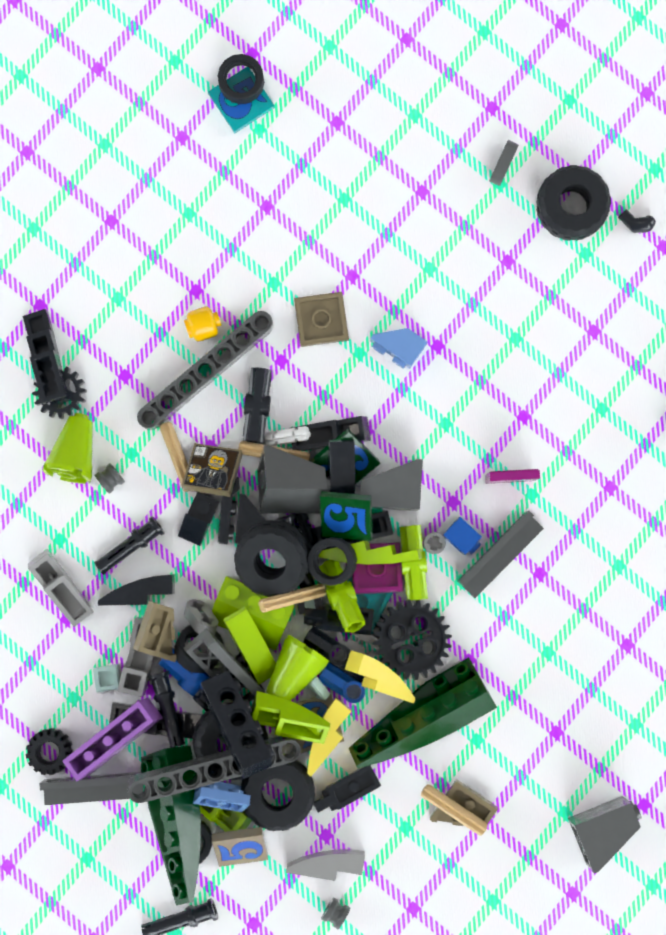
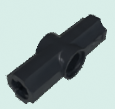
M251 367L249 389L244 403L245 423L242 435L243 441L264 443L266 419L269 417L271 396H269L272 379L271 369Z
M312 626L302 642L307 647L321 654L330 663L362 683L364 676L345 670L351 650L315 626ZM336 648H342L345 652V657L340 662H335L332 658V652Z

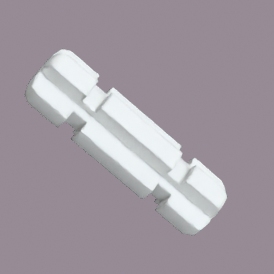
M303 426L298 427V430L297 428L278 430V433L277 431L267 432L264 439L267 445L275 446L277 443L282 445L295 443L297 440L299 442L307 441L311 437V433L308 427Z

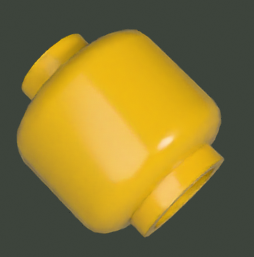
M208 306L188 312L187 319L184 320L189 338H194L197 342L216 337L218 335L217 327L222 326L218 313H212Z

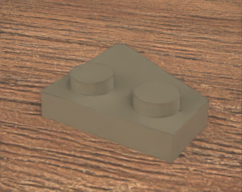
M149 601L133 649L176 662V654L172 650V640H176L173 627L174 609Z
M458 779L454 781L445 794L487 824L498 810L496 805ZM437 807L429 819L436 823L437 821H442L456 826H464Z

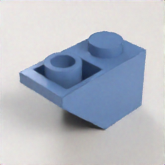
M409 328L373 334L370 338L374 350L382 355L386 352L392 356V362L402 369L405 366L411 369L428 341Z

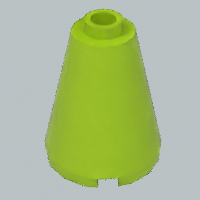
M75 413L74 416L68 417L43 465L42 470L45 474L53 477V474L56 473L61 476L60 480L71 483L86 484V481L91 482L93 422L89 420V416Z
M288 635L283 643L266 692L292 701L327 666L329 660L307 647L303 642Z

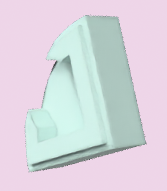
M317 676L304 688L305 691L309 688L317 694L316 698L326 700L330 695Z

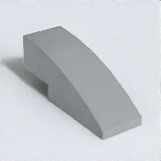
M48 549L27 564L28 570L42 585L45 593L73 627L94 613L79 589Z
M340 849L316 852L287 863L286 873L336 881L337 871L362 875L365 851Z

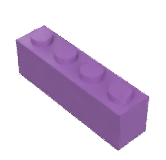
M149 698L139 700L66 757L63 763L76 781L87 778L163 717Z

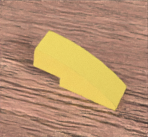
M350 651L345 670L364 676L361 686L411 703L415 702V697L410 689L389 667L365 654Z
M335 697L322 717L330 723V729L324 744L312 742L307 771L309 776L315 773L343 738V735L337 729L351 713V709L337 697Z

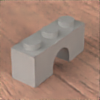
M136 617L134 620L129 641L130 650L126 664L122 669L117 689L118 692L143 697L146 693L149 681L148 676H150L154 660L153 655L133 649L143 619L142 617Z

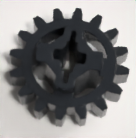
M67 366L63 371L67 397L49 402V405L48 403H42L39 390L32 392V395L39 397L34 402L35 405H43L40 411L46 413L49 410V417L54 418L56 413H58L59 419H64V413L73 416V409L81 410L78 405L79 402H86L81 397V394L87 393L86 389L81 388L85 381L83 379L77 380L79 373L75 371L70 374L71 368ZM70 380L75 386V393L69 387ZM72 401L68 406L61 408L64 403Z

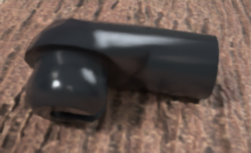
M627 209L618 217L633 233H647L656 224L654 217L647 215L646 217L635 218Z

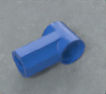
M161 659L158 663L166 671L169 670L170 675L177 680L178 685L191 696L196 695L201 689V682L210 678L206 672L193 673L184 669L177 659L176 662Z
M328 662L318 677L322 684L350 703H358L365 696V688L361 686L362 683L354 679L330 662ZM350 685H358L360 687L361 693L358 697L352 698L348 696L347 688Z

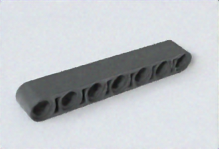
M258 311L250 316L142 407L137 414L138 423L147 430H155L271 333L273 330V320L270 314L265 311ZM266 318L269 321L268 326L265 329H258L255 326L258 319ZM240 334H248L250 336L248 344L240 345L237 343V337ZM223 349L231 351V357L227 361L218 359V354ZM204 365L212 367V373L208 377H203L199 373L200 368ZM184 381H192L193 389L188 393L182 392L181 384ZM167 396L173 397L175 401L174 405L169 409H165L162 406V401ZM148 412H153L156 416L155 421L150 425L145 424L143 421L144 415Z
M278 736L264 740V742L268 741L274 752L272 767L291 763L300 756L301 748L294 738ZM254 743L244 745V747L246 748H252L255 746ZM287 743H292V751L288 754H283L282 747ZM226 750L134 775L127 781L126 789L133 802L144 803L242 775L238 767L232 766L234 759L230 751ZM211 764H220L217 773H208V767ZM185 771H195L193 779L186 781L182 778ZM162 777H169L170 783L166 787H159L157 785L158 780ZM136 784L145 785L146 788L141 794L132 792Z

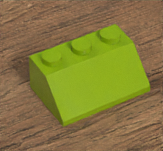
M226 576L212 609L213 614L218 619V626L227 629L223 619L245 606L267 647L276 651L295 605L263 613L260 611L258 602L260 599L267 597L252 592L241 581Z

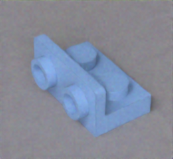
M217 782L195 788L193 804L243 812L250 804L251 795L243 794L240 785Z

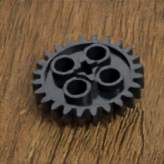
M410 599L405 600L404 607L401 602H396V610L391 606L387 607L389 615L381 613L380 617L383 622H375V625L380 629L379 631L372 632V635L378 637V640L372 642L371 645L379 647L374 652V655H382L379 661L383 664L387 663V667L391 670L395 669L394 673L398 676L403 672V680H408L410 674L413 680H418L419 673L423 678H428L427 670L431 673H436L434 665L444 666L440 658L449 657L444 652V649L452 648V645L446 643V639L451 638L452 635L445 634V630L450 625H442L441 623L445 616L436 617L438 608L429 611L430 603H425L421 607L420 600H416L413 606ZM417 617H420L424 622V626L420 631L414 627V620ZM393 626H398L401 629L399 639H394L391 635ZM427 631L432 632L430 636L415 640L413 644H405L392 649L393 644L408 640L410 635L418 636ZM426 640L432 644V651L429 654H426L422 648ZM403 649L410 653V658L406 663H403L399 656Z

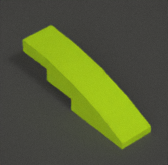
M369 541L350 544L355 550L357 564H393L423 558L421 549L396 554L395 545L370 550ZM337 547L323 550L318 556L319 558L347 563L346 555Z

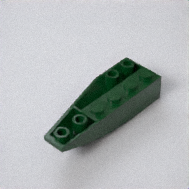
M466 658L426 681L412 693L415 697L414 703L404 700L353 743L348 749L356 767L359 769L380 763L429 745L496 709L497 706L470 658Z
M191 745L164 748L141 757V773L192 760ZM185 771L182 778L186 781L193 779L195 771ZM160 778L157 785L159 787L168 786L170 778ZM195 789L148 801L149 812L176 906L193 902L198 877L201 819L200 805L193 804Z

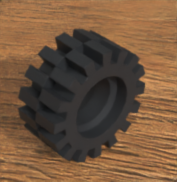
M54 728L45 729L35 734L29 740V745L26 746L27 754L25 755L26 759H29V766H33V770L36 773L38 771L41 772V775H54L65 769L66 766L63 760L74 751L71 747L73 745L72 741L68 740L69 736L67 734L64 735L59 729L54 730ZM46 742L56 744L59 749V755L54 761H46L41 756V747Z

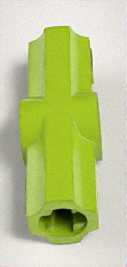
M421 525L399 527L402 553L421 549L423 557L418 560L401 562L402 575H404L406 598L407 600L410 599V601L428 599L425 574L427 573L426 553L423 551Z
M327 560L319 566L320 570L328 576H337L343 572L338 561ZM345 581L333 586L325 585L329 603L332 609L336 610L345 632L353 633L359 631L365 625V620L357 604L356 593L351 582Z

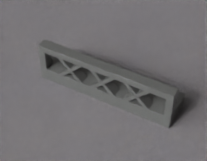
M529 510L525 511L457 580L473 598H476L544 529L533 518L534 515Z
M207 628L184 647L186 653L211 678L228 670L230 673H233L238 679L241 688L246 687L249 690L242 697L243 700L247 698L250 703L255 698L257 691L267 693L263 686L256 682L247 669ZM204 642L207 646V652L196 654L194 650ZM211 659H219L221 667L210 668Z
M141 772L92 775L76 781L74 777L44 779L39 783L40 791L44 790V805L130 799L126 789L127 781L130 777L141 774ZM136 784L132 792L141 794L144 791V784Z

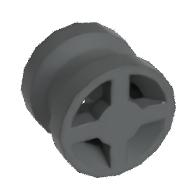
M111 463L106 465V469L103 472H97L94 475L109 494L114 491L115 486L122 485L125 482Z
M333 897L325 908L321 920L333 923V927L338 930L348 916L351 907L347 905L342 906L339 904L338 899Z

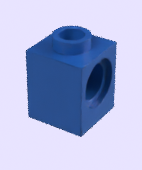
M458 517L443 533V537L463 555H466L468 552L472 555L481 546L479 540L482 536L461 517Z

